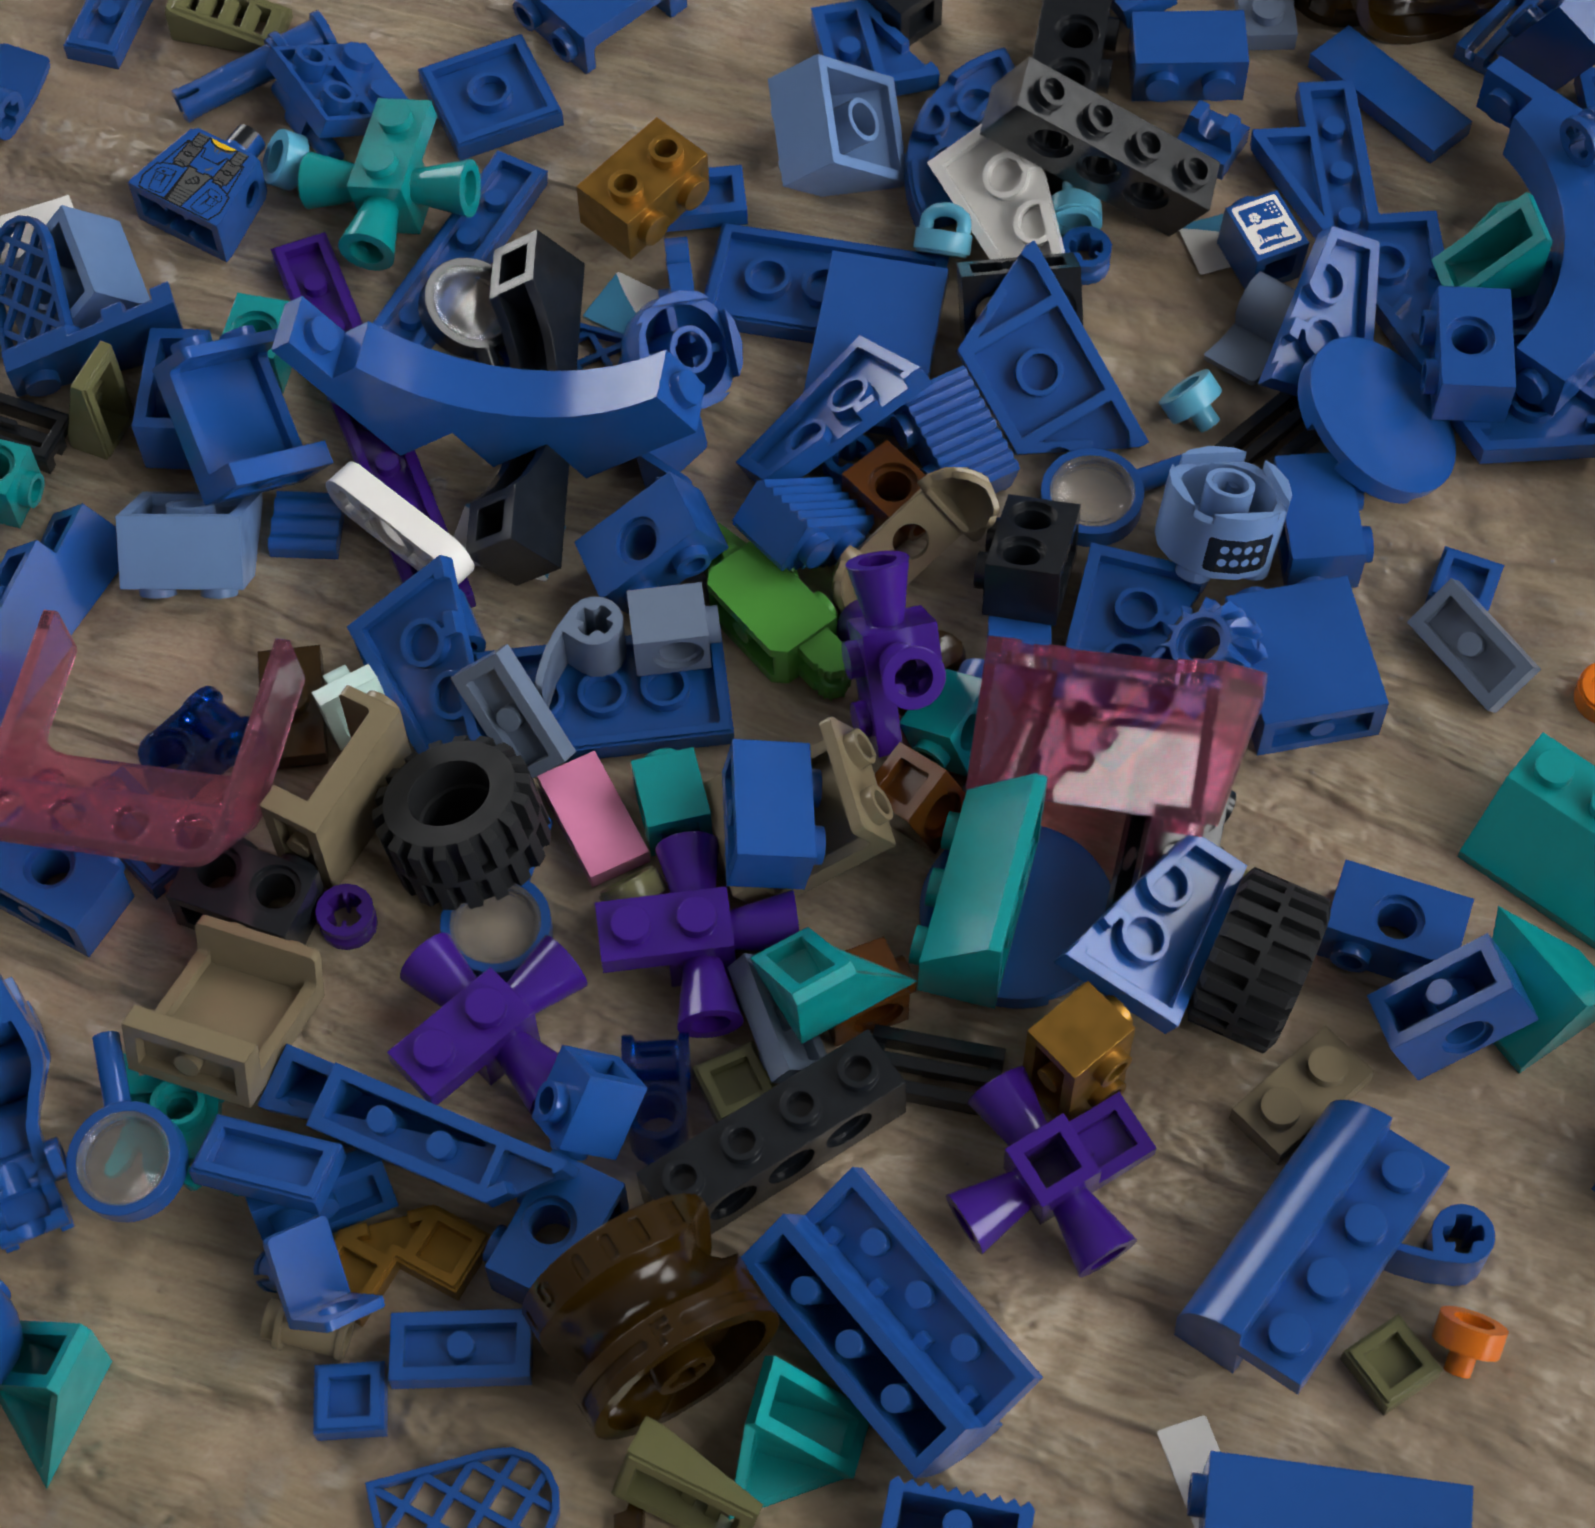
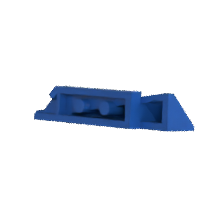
M83 503L54 513L41 542L35 540L8 549L0 563V731L119 572L116 526Z
M286 1044L257 1105L269 1112L307 1120L306 1126L319 1133L493 1208L557 1180L567 1181L575 1179L580 1170L563 1158L335 1062L334 1064L289 1044Z

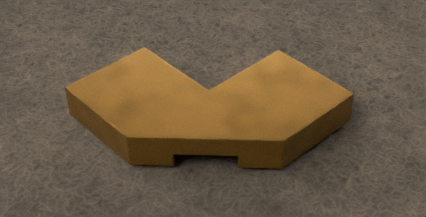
M432 1204L409 1210L405 1216L367 1225V1222L339 1229L334 1237V1241L350 1292L383 1296L401 1269L459 1301L483 1262V1253L491 1234ZM371 1314L356 1320L355 1323L363 1327Z

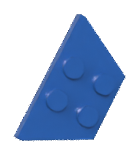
M1035 240L1028 243L956 350L959 358L967 368L970 377L973 378L975 386L978 388L979 393L1015 455L1061 453L1082 448L1110 450L1144 446L1149 443L1148 439Z

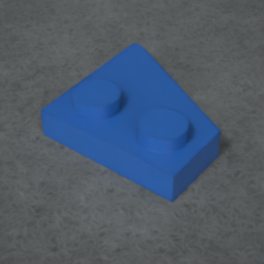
M854 0L811 7V24L820 55L893 77L896 96L939 88L940 73L938 67L932 61L924 65L909 50V40L896 27L887 25L882 19V14L867 0Z

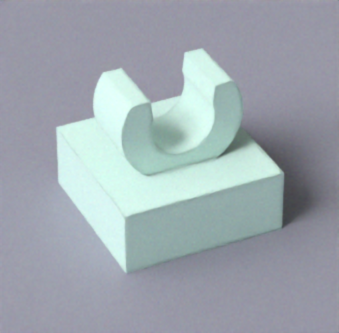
M344 664L323 675L322 677L327 685L312 692L326 725L341 751L351 739L339 698L346 685L352 686L366 694L370 690L384 694L381 684L369 664L351 673Z

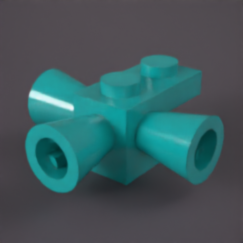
M378 98L355 163L314 152H307L302 158L298 173V190L301 202L306 209L311 210L354 202L358 212L338 241V249L346 260L360 268L372 271L390 268L395 260L397 233L420 234L429 207L468 218L473 217L478 209L481 195V178L479 168L473 159L426 167L422 159L437 118L431 100Z

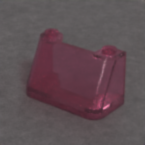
M988 635L966 790L1036 773L1048 776L1045 802L1164 818L1163 832L1203 837L1205 824L1219 825L1265 701L1268 673L1226 661L1193 658V660L1179 658L1177 660L1076 650L1051 644L1049 646L1030 645L1022 643L1023 640Z

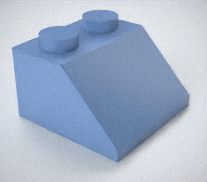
M816 54L768 79L771 114L774 120L779 169L783 187L825 197L905 186V150L893 77Z
M61 205L46 225L54 239L74 326L83 329L95 324L102 317L100 309L119 301L125 305L126 310L149 301L150 297L120 221ZM40 240V241H39L38 248L41 249V250H43L42 244H41V240ZM27 251L15 263L13 269L21 272ZM35 255L29 276L38 278L43 258ZM48 274L46 283L49 284V285H51L50 278H49V274ZM13 276L9 277L5 290L6 297L10 299L13 298L18 281ZM26 283L21 304L29 307L35 286ZM43 290L37 311L46 314L51 293ZM56 310L54 319L59 320L58 312ZM20 311L17 312L15 319L19 334L26 314ZM34 319L28 339L39 336L43 324L42 321Z
M200 492L140 493L115 516L120 589H139L140 597L149 599L173 597L177 595V590H201V596L209 599L237 596L238 590H244L255 576L263 494L258 493L205 506Z

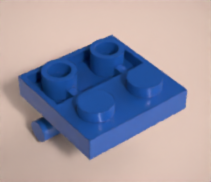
M348 42L346 44L273 46L265 64L276 79L271 86V92L284 108L285 120L293 132L305 136L308 139L309 146L316 153L340 160L344 159V152L333 139L334 137L364 136L378 98L408 99L367 43Z

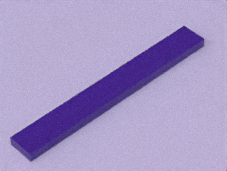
M326 232L270 249L289 301L303 296L345 332L363 324ZM330 402L353 462L361 465L448 532L415 450L400 456L340 406ZM388 548L402 584L418 571ZM466 577L458 587L465 593L472 608L476 606L475 596Z

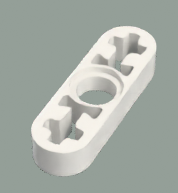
M350 461L326 482V489L330 497L343 513L417 571L421 570L439 555L453 559L458 585L474 571V563L470 555L453 536L361 465Z

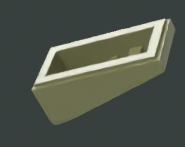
M168 0L165 7V17L172 40L250 53L264 46V39L267 38V34L273 31H277L279 34L288 31L293 19L292 9L267 0ZM219 14L218 19L213 18L212 15ZM236 18L243 19L240 27L234 25ZM258 22L266 23L262 35L254 32Z
M100 341L70 387L68 440L73 448L107 460L111 457L132 424L134 408L112 345Z
M648 1416L645 1417L627 1450L611 1492L614 1496L679 1528H753L763 1507L761 1502L675 1433ZM723 1511L735 1517L733 1522L730 1519H728L725 1515H723L721 1512Z

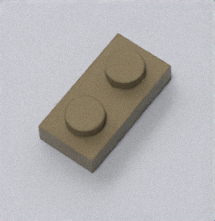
M1325 1025L1232 1108L1229 1119L1278 1165L1301 1144L1329 1103L1335 1100L1352 1099L1371 1081L1374 1070Z

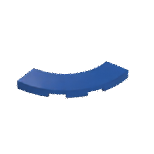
M1005 47L985 53L953 71L949 75L948 80L930 98H927L920 110L908 141L904 163L905 194L915 227H919L921 215L929 206L942 202L953 203L927 162L983 123L992 85L1015 68ZM939 217L934 221L933 229L957 224V222L950 217Z

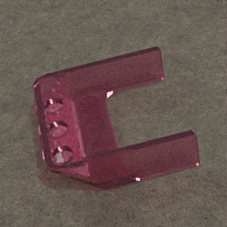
M43 610L0 726V841L174 866L200 867L214 861L256 828L263 815L259 805L272 787L305 681V675L290 640L276 638L232 774L231 776L72 756L55 751L48 742L49 730L77 655V646L59 612Z

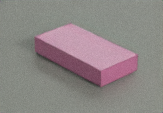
M595 751L537 776L539 787L592 888L650 862L649 850Z

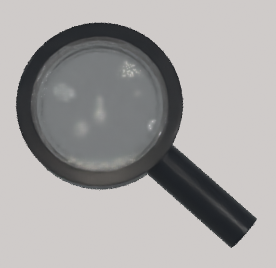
M456 258L442 263L431 273L419 295L418 311L425 331L436 344L454 355L473 358L475 362L501 366L497 352L505 346V342L489 299L492 265L474 258Z

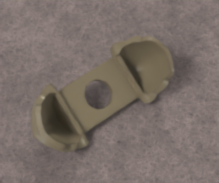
M944 467L920 479L917 482L921 488L859 547L855 548L850 545L839 557L833 571L831 584L833 601L839 614L851 602L857 600L845 566L846 562L866 553L894 551L893 537L902 526L916 524L923 527L927 533L925 549L920 554L909 557L907 585L962 534L974 542L982 539L986 529L994 526L997 515L1000 513V506L989 478L968 467Z

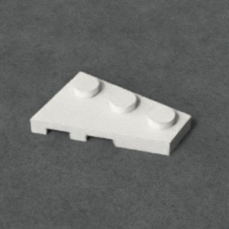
M982 124L927 162L951 201L961 206L970 215L971 231L990 260L1018 257L1023 248L1034 240L1043 255L1065 253L1045 169L980 135Z

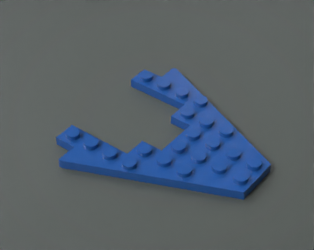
M1591 67L1577 76L1573 83L1578 105L1582 109L1595 106V67ZM1354 80L1300 82L1297 85L1295 95L1300 127L1253 129L1250 141L1251 152L1315 239L1319 232L1335 226L1380 241L1375 322L1400 356L1421 374L1423 361L1425 358H1429V346H1420L1419 343L1420 317L1423 309H1432L1437 288L1442 286L1431 260L1444 251L1437 211L1379 214ZM1551 251L1549 252L1536 294L1512 298L1514 352L1519 343L1534 328L1549 304L1553 274ZM1595 376L1553 417L1535 404L1524 401L1515 392L1505 423L1450 420V422L1479 464L1595 458Z

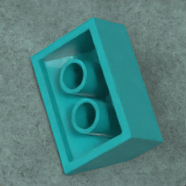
M1543 732L1506 777L1463 844L1457 857L1595 949V765Z
M1034 773L967 789L961 813L949 811L942 835L941 849L949 850L950 853L945 870L933 868L925 898V906L934 907L929 927L917 925L909 954L908 963L919 966L917 990L995 1009L1040 839L1048 776Z

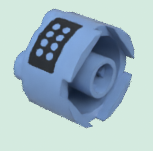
M1220 446L1190 449L1181 455L1179 465L1175 467L1172 464L1154 531L1157 545L1171 561L1176 563L1175 571L1180 578L1191 583L1202 584L1208 582L1211 578L1259 581L1268 576L1292 498L1289 480L1275 465L1265 460L1263 469H1260L1253 464L1244 462L1247 454L1246 451Z

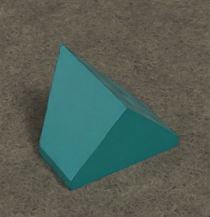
M1525 192L1515 200L1497 203L1464 237L1431 260L1442 286L1511 289L1512 299L1536 294L1553 241L1533 195Z
M1498 906L1492 939L1513 965L1539 1018L1536 1022L1493 1043L1520 1074L1595 1022V967L1579 949Z
M809 927L750 957L755 970L801 1044L918 981L834 947Z
M20 1320L23 1336L20 1356L8 1377L0 1385V1404L47 1489L112 1363V1359L93 1331L81 1323Z
M775 1355L765 1356L745 1422L735 1482L763 1504L762 1508L843 1479H854L869 1422L848 1397ZM731 1515L728 1517L730 1520L735 1518Z

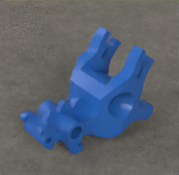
M0 974V1247L2 1250H6L8 1254L20 1249V1243L61 1228L62 1232L75 1227V1224L57 1184V1181L67 1178V1156L59 1138L56 1136L45 1141L40 1127L41 1109L51 1063V1052L41 1022L29 1001H25L17 983L12 977L3 979Z

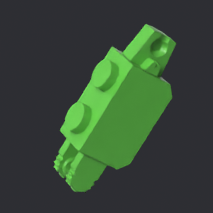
M718 523L729 548L711 560L709 567L703 572L708 578L709 606L717 605L719 622L723 632L771 682L789 684L800 676L813 690H818V695H822L823 699L829 698L832 701L835 698L845 697V693L851 687V680L845 671L842 658V642L837 637L838 614L831 601L820 591L813 593L799 579L797 570L792 568L789 571L786 568L781 571L751 541L748 543L744 542L721 523Z

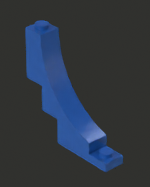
M1499 56L1486 68L1476 107L1485 112L1495 122L1503 124L1510 129L1503 155L1517 171L1533 195L1553 241L1551 246L1553 274L1550 301L1534 328L1515 349V392L1524 401L1535 404L1553 417L1595 376V163L1589 167H1581L1574 163L1564 150L1560 139L1562 121L1572 115H1579L1583 109L1512 62Z
M303 296L285 304L271 350L400 456L451 433L492 467L547 444L585 478L594 476L696 433L706 386L668 350L623 364L586 370H524L470 361L426 348L399 337L370 321L345 332Z

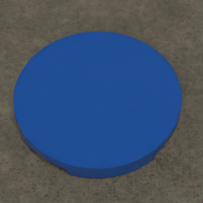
M1341 337L1326 343L1304 364L1298 380V401L1304 424L1307 430H1316L1324 445L1339 462L1333 469L1350 484L1380 500L1407 504L1412 499L1429 495L1448 479L1456 459V444L1450 420L1432 419L1431 395H1422L1421 374L1403 357L1391 349L1365 338Z
M1041 826L1039 843L996 1002L997 1007L1026 1009L1045 1006L1049 1004L1050 1000L1061 997L1083 984V981L1053 962L1105 913L1111 885L1099 863L1079 843L1047 827ZM944 850L925 878L920 897L919 925L926 927L930 925L934 907L925 906L930 876L934 867L945 870L950 853L949 850Z

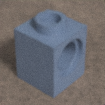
M702 582L627 591L637 676L711 668L710 644L721 642V631L717 605L705 606Z

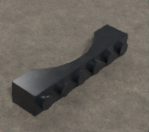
M539 230L530 232L494 250L489 299L501 327L510 368L543 371L577 370L585 263ZM547 444L502 463L499 472L487 489L470 502L466 551L473 561L515 586L559 570L562 566L569 463Z

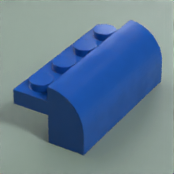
M1332 1101L1325 1108L1176 1320L1174 1335L1231 1373L1235 1372L1244 1359L1298 1395L1384 1270L1398 1246L1403 1242L1446 1179L1450 1166L1390 1130L1392 1117L1356 1101Z
M852 1167L805 1215L783 1214L741 1256L748 1271L752 1274L769 1303L915 1479L937 1475L977 1449L1003 1425L1000 1420L1043 1378L1040 1372L863 1168Z

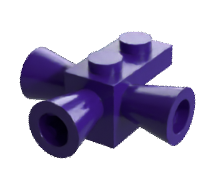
M901 551L871 552L856 556L846 562L845 566L857 600L845 607L837 623V636L842 642V658L845 671L850 680L856 679L859 701L850 703L853 729L858 728L864 732L879 758L889 756L898 743L902 742L898 707L906 710H917L930 705L941 694L946 680L937 621L921 605L906 608L909 554Z
M700 831L677 833L661 840L655 848L670 893L595 902L603 973L669 965L672 987L681 986L677 1023L678 1032L691 1038L719 1037L737 1030L744 1021L729 981L732 979L727 969L735 961V950L761 952L799 932L795 895L792 889L730 910L727 886L716 887L719 858L718 838L710 833Z
M439 933L430 937L419 945L407 958L401 969L400 979L441 1008L387 1051L390 1063L426 1101L435 1105L440 1104L477 1072L490 1085H493L506 1074L532 1116L535 1109L537 1092L540 1086L547 1081L558 1056L556 1051L541 1042L535 1014L587 987L588 982L583 971L560 943L552 937L545 935L507 983L491 967L479 977H476L450 934Z
M1019 1066L992 1079L970 1097L967 1104L1009 1146L1005 1148L1003 1168L1006 1173L946 1194L947 1202L955 1218L980 1254L988 1250L1029 1210H1031L1040 1225L1055 1216L1079 1278L1090 1275L1108 1265L1137 1242L1133 1234L1092 1194L1156 1153V1146L1120 1092H1117L1070 1122L1063 1113L1047 1123L1024 1066Z

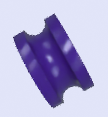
M346 883L336 885L325 891L317 901L315 909L317 923L323 938L331 946L343 950L360 948L368 943L376 933L378 925L376 910L372 898L363 888ZM346 907L347 912L351 913L352 907H357L356 911L359 921L352 926H347L346 921L343 920L341 927H337L335 912Z

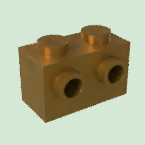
M656 117L576 186L580 223L631 260L647 245L652 246L659 242L665 235L668 227L686 210L696 209L703 202L710 190L708 153Z
M1089 981L1085 982L1029 1028L1026 1036L1023 1066L1027 1071L1039 1104L1054 1119L1064 1113L1069 1122L1117 1092H1120L1122 1095L1127 1087L1124 1083L1126 1071L1132 1062L1130 1052L1136 1028L1133 1026V1019L1129 1011L1119 999L1113 995L1103 996Z

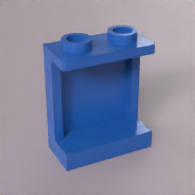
M515 0L513 10L522 26L529 31L535 30L546 39L561 60L564 62L571 61L582 72L588 74L596 68L594 50L597 45L655 5L672 18L687 8V0Z
M246 325L228 331L219 337L220 340L207 342L205 335L191 336L174 343L170 347L172 355L152 369L205 506L299 484L333 464L325 440L307 445H302L267 355L273 346L277 329L256 332L253 325Z
M1347 575L1329 579L1313 576L1293 585L1270 589L1258 586L1249 587L1234 595L1225 597L1224 604L1229 600L1232 603L1238 604L1246 612L1247 617H1252L1260 625L1263 636L1259 641L1266 648L1268 656L1267 659L1252 665L1259 672L1260 682L1245 680L1255 714L1251 737L1257 756L1379 735L1389 702Z

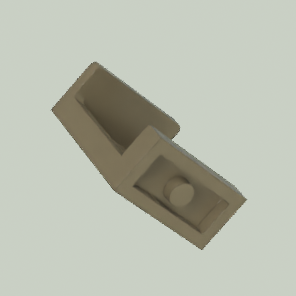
M346 685L339 698L351 739L309 800L306 801L273 785L259 805L277 856L281 858L283 854L288 853L306 859L319 871L323 886L327 889L340 885L374 835L376 827L372 821V810L378 807L374 800L379 788L388 786L385 777L393 768H402L406 764L404 758L411 754L401 710L397 704L380 692L370 690L366 694L349 685Z
M832 716L819 722L824 740L810 747L812 769H820L822 773V797L820 806L814 808L815 825L824 826L825 857L822 865L813 866L805 890L793 889L795 898L896 845L889 820L893 818L892 806L884 791L878 786L872 764L876 761L873 746L863 731L858 728L853 729ZM721 773L706 781L703 785L726 870ZM730 886L733 897L749 904L792 890Z
M202 915L195 925L197 951L157 1008L153 1011L134 1005L121 1023L128 1069L251 1108L268 1083L286 1044L293 1045L325 996L321 954L318 950L307 947L298 941L285 940L247 928L237 922H227L208 915Z

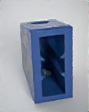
M245 124L238 125L225 141L200 128L188 130L128 181L139 219L228 262L267 197L268 190L261 162L257 158L266 147L261 135Z

